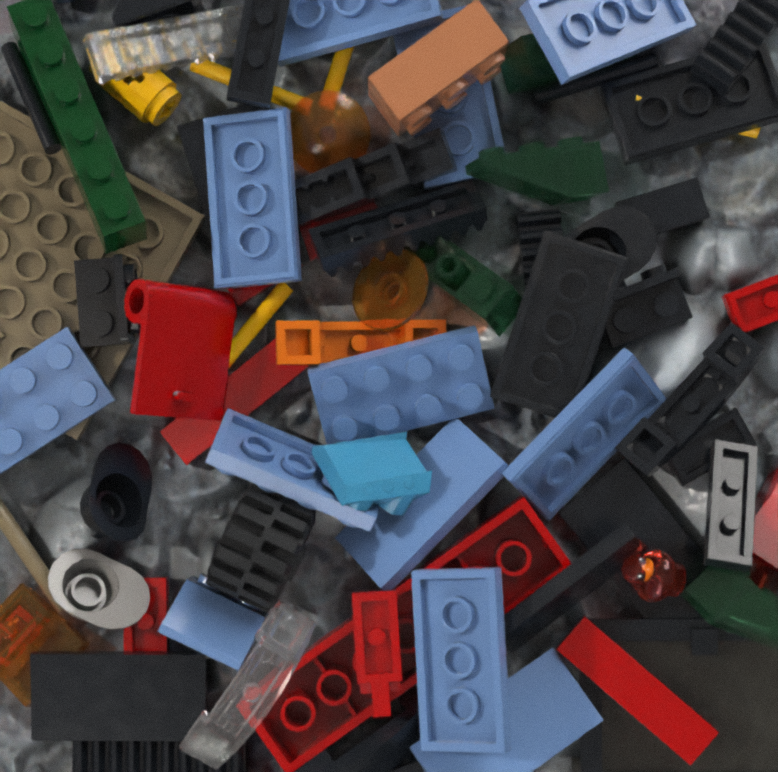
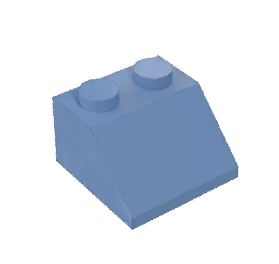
M201 573L199 578L191 576L186 579L157 632L239 671L249 655L268 612L266 613L207 585V575Z

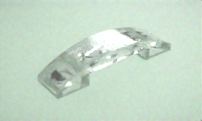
M279 600L254 636L258 642L211 712L202 711L180 743V750L214 769L219 768L234 755L260 725L281 695L305 652L316 623Z

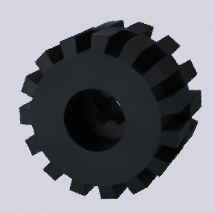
M253 483L242 495L220 538L208 567L207 585L267 613L276 605L287 581H292L308 547L305 543L315 523L316 510H309L298 504L297 501L281 494L263 491Z

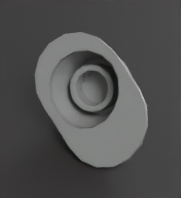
M87 548L72 549L65 552L55 560L48 574V590L55 603L72 617L85 620L97 627L109 630L125 629L137 623L147 612L150 603L149 586L144 578L132 568L99 552Z

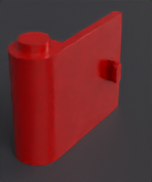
M144 279L134 280L129 285L124 299V309L129 321L141 324L130 413L222 421L234 322L237 317V306L234 298L229 292ZM175 391H182L179 392L177 395H173Z

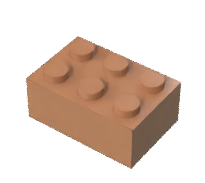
M474 0L368 76V96L398 137L407 131L411 136L415 135L432 121L430 115L443 106L446 110H449L467 96L465 90L473 83L479 81L481 85H484L502 71L500 65L505 61L504 56L509 41L481 2Z

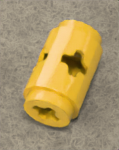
M112 39L105 43L91 60L89 72L94 75V82L114 99L122 103L127 110L143 123L150 122L153 126H159L169 118L181 100L182 94L176 89V83L127 42L120 43L117 39Z

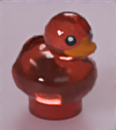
M655 549L647 551L643 555H631L625 559L622 565L623 577L637 591L640 599L646 602H659L667 596L677 597L685 587V567L679 562H674L672 557L662 550Z

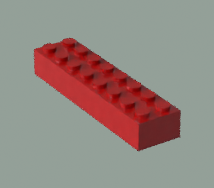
M520 495L418 569L501 567L505 615L569 566L571 562L525 497ZM411 574L405 577L393 589L397 592L402 681H400L401 691L390 692V702L417 684ZM353 615L242 694L236 703L284 772H294L373 715L372 694H360V684H357Z

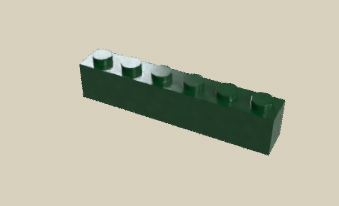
M24 0L7 6L13 35L60 141L64 156L105 253L108 254L146 240V220L52 1Z

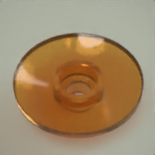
M322 90L305 96L292 109L290 119L293 158L305 170L313 173L349 157L356 159L366 154L370 143V124L365 111L352 97L334 90ZM330 126L335 129L336 138L332 142L321 140L319 132L323 127Z
M403 249L401 256L398 257L392 251H389L385 261L382 262L376 256L373 257L369 265L363 267L353 288L352 303L358 319L369 328L378 331L394 330L408 323L422 307L428 292L429 278L422 260L414 253Z

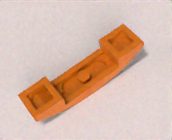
M446 319L320 322V320L275 321L276 365H318L447 332Z

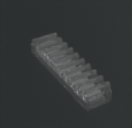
M244 4L88 33L83 39V44L96 82H99L101 85L111 79L120 81L130 75L132 78H136L145 72H148V75L160 69H164L165 72L175 66L184 68L194 62L196 65H199L209 59L211 62H214L224 56L227 59L233 57Z

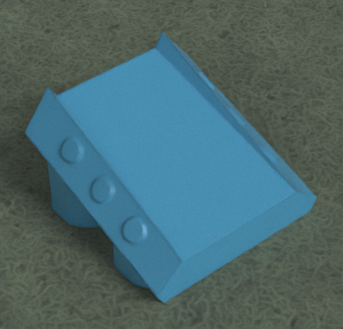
M407 432L380 435L348 442L342 441L333 444L315 445L312 447L311 453L341 506L368 511L372 505H379L390 514L404 515L412 501L430 493L432 471H426L406 440Z

